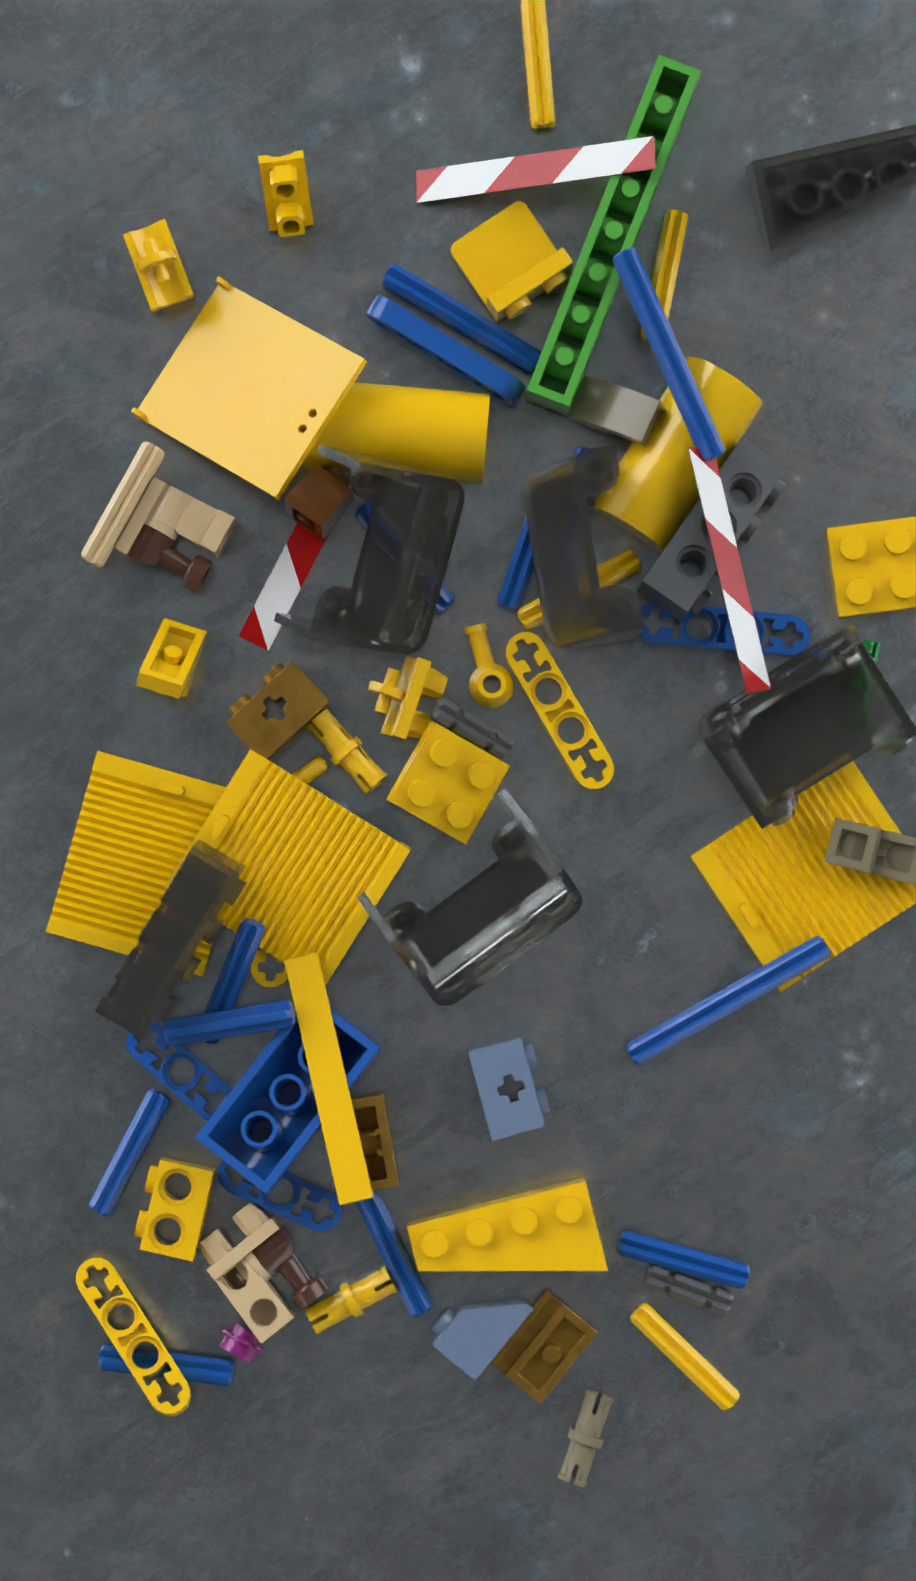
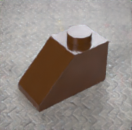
M317 464L284 499L286 516L324 541L354 499V490L349 487L352 481L333 466H330L326 471Z

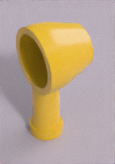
M481 623L464 629L466 636L468 635L477 665V669L472 673L469 680V692L478 705L492 709L501 707L508 702L513 694L514 681L512 675L505 667L494 663L485 631L487 626L486 623ZM489 676H494L500 681L501 687L495 693H489L483 687V681Z

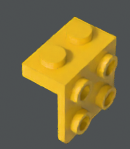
M522 201L514 202L455 241L450 249L451 256L496 322H499L506 316L510 320L516 318L532 306V299L544 291L549 295L560 289L570 280L568 275L571 274L573 261L565 249L562 247L557 251L528 206Z

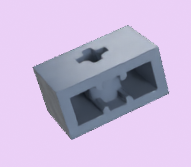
M521 1037L469 1050L470 1062L492 1141L545 1127L543 1116L550 1115L551 1112L544 1088L535 1090L530 1072L538 1071L539 1068L532 1044L523 1046ZM512 1074L515 1081H523L524 1084L523 1088L517 1090L518 1098L514 1100H509L506 1093L499 1094L497 1087L504 1085L503 1076Z

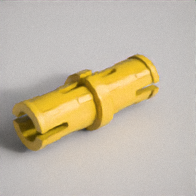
M328 709L318 714L312 720V723L307 725L306 729L331 754L333 764L336 767L341 765L366 795L374 791L388 777L363 750L362 741L357 736L353 739Z
M384 1266L377 1272L352 1285L346 1282L339 1286V1292L311 1307H306L304 1310L309 1322L313 1323L314 1331L318 1335L323 1330L352 1315L355 1318L363 1315V1309L393 1293L396 1294L398 1289L393 1279L390 1278L388 1269Z

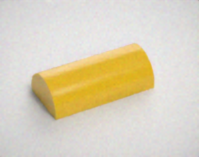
M687 356L685 360L725 447V452L716 458L718 469L720 470L763 403L748 386L728 372L701 358ZM669 386L659 399L663 404V408L645 446L635 442L631 443L590 507L599 515L661 554L700 499L688 448H695V445Z
M354 382L304 460V470H312L318 464L326 471L330 466H333L342 473L483 484L490 393Z

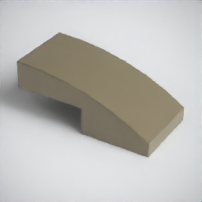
M584 376L566 417L607 435L610 432L645 446L663 408V404L660 400L597 378Z
M835 818L824 862L916 885V838Z

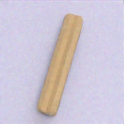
M146 441L141 444L81 552V557L85 561L96 567L104 566L164 458V451L158 446Z

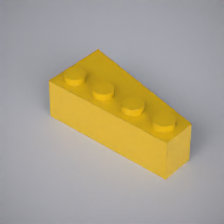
M584 1177L408 1221L407 1223L418 1271H608Z

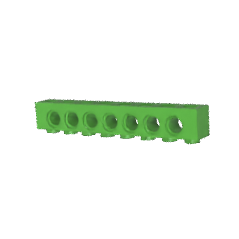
M658 55L625 139L631 140L654 136L656 169L611 175L528 385L526 400L568 415L621 280L613 263V257L625 249L633 248L696 90L701 70Z

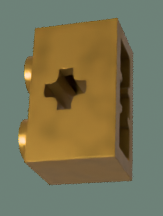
M293 661L286 667L281 662L273 667L261 679V682L265 685L264 688L253 698L246 693L227 711L232 717L225 723L249 749L254 750L268 760L273 759L309 723H312V720L331 705L330 701ZM273 700V702L278 704L285 700L287 703L283 707V712L286 714L284 719L279 721L276 717H272L267 721L264 718L269 712L265 706L267 702Z
M384 1093L351 1098L372 1191L397 1187L399 1179Z

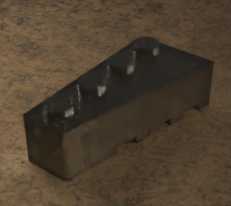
M916 124L751 161L746 166L764 255L915 180Z
M199 839L190 849L162 896L161 905L158 909L156 908L140 933L136 948L131 950L115 975V984L105 997H102L95 1012L141 1039L146 1036L158 1018L166 1022L179 998L172 995L180 980L188 984L202 961L195 956L203 941L211 945L224 923L217 916L225 902L234 906L245 888L247 882L240 879L246 866Z

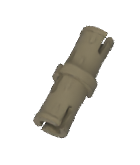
M589 1389L585 1391V1398L576 1427L570 1428L568 1438L571 1439L561 1472L558 1474L559 1479L569 1483L574 1466L578 1465L579 1468L573 1485L586 1487L596 1449L602 1448L604 1438L600 1436L611 1404L614 1402V1398L602 1394L598 1410L594 1411L593 1407L598 1392Z

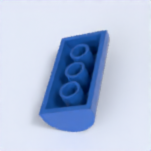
M331 1010L347 1084L350 1090L382 1049ZM297 1015L295 1016V1024L292 1027L280 1029L195 1136L198 1141L267 1195L321 1128Z

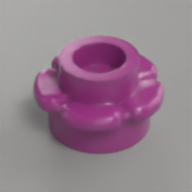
M238 1324L235 1325L233 1331L228 1329L222 1330L225 1336L219 1346L231 1354L252 1363L257 1352H263V1349L256 1345L258 1339L252 1331Z

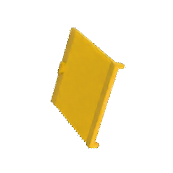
M218 276L215 280L218 286L138 409L133 407L131 413L138 419L150 424L279 500L367 364V361L233 287L225 279Z
M250 749L164 888L237 933L240 924L245 918L262 923L265 926V932L258 947L285 963L284 960L318 952L326 986L410 853L411 848L402 842H398Z
M97 751L46 932L203 977L207 970L208 959L219 922L166 890L164 886L226 787Z
M848 753L842 755L690 856L763 966L815 936L823 938L830 950L829 958L778 986L777 988L780 992L916 903V885L824 862L835 818L901 834Z

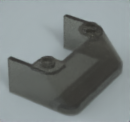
M320 445L318 454L352 468L350 485L353 493L363 500L374 502L352 587L334 586L327 589L318 599L313 618L276 612L274 621L314 642L404 655L413 654L423 647L429 635L464 506V490L457 481L437 473L376 455Z
M505 788L497 794L514 819L503 825L493 838L492 850L499 860L437 906L425 913L418 903L404 902L395 905L382 916L365 892L357 897L387 941L436 1004L441 1006L452 1005L462 1000L570 920L582 905L580 891L539 830Z

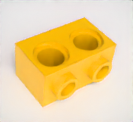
M168 1157L161 1158L158 1166H150L145 1185V1192L152 1193L148 1211L140 1210L134 1237L142 1238L139 1250L191 1262L197 1258L198 1244L201 1241L217 1168ZM181 1173L188 1177L191 1182V1191L188 1196L178 1198L169 1192L167 1181L171 1174ZM163 1218L174 1219L181 1228L179 1240L175 1242L162 1240L157 1233L158 1222Z

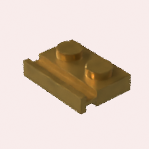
M546 1289L533 1304V1311L490 1364L498 1368L507 1378L541 1404L598 1332Z

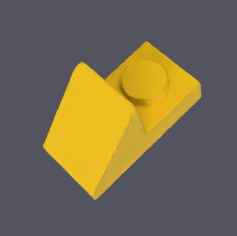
M164 618L138 672L136 686L177 699L185 697L189 691L207 631Z

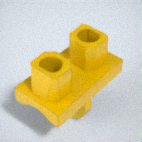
M303 150L294 151L289 155L281 157L258 156L270 231L278 230L280 237L303 235L306 232L305 226L314 225Z
M165 219L157 221L148 227L123 234L152 312L194 297Z
M406 656L401 672L388 668L383 683L370 681L368 690L379 694L374 711L386 714L381 734L399 739H406L407 737L421 738L430 721L434 722L430 715L416 711L421 694L433 699H440L448 681L447 676L430 668L431 661L420 657L416 659Z

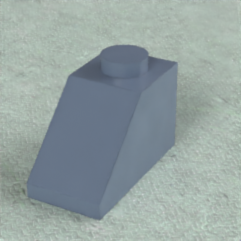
M526 1299L461 1305L455 1313L447 1309L431 1329L437 1334L433 1339L432 1346L476 1381L533 1311V1305Z

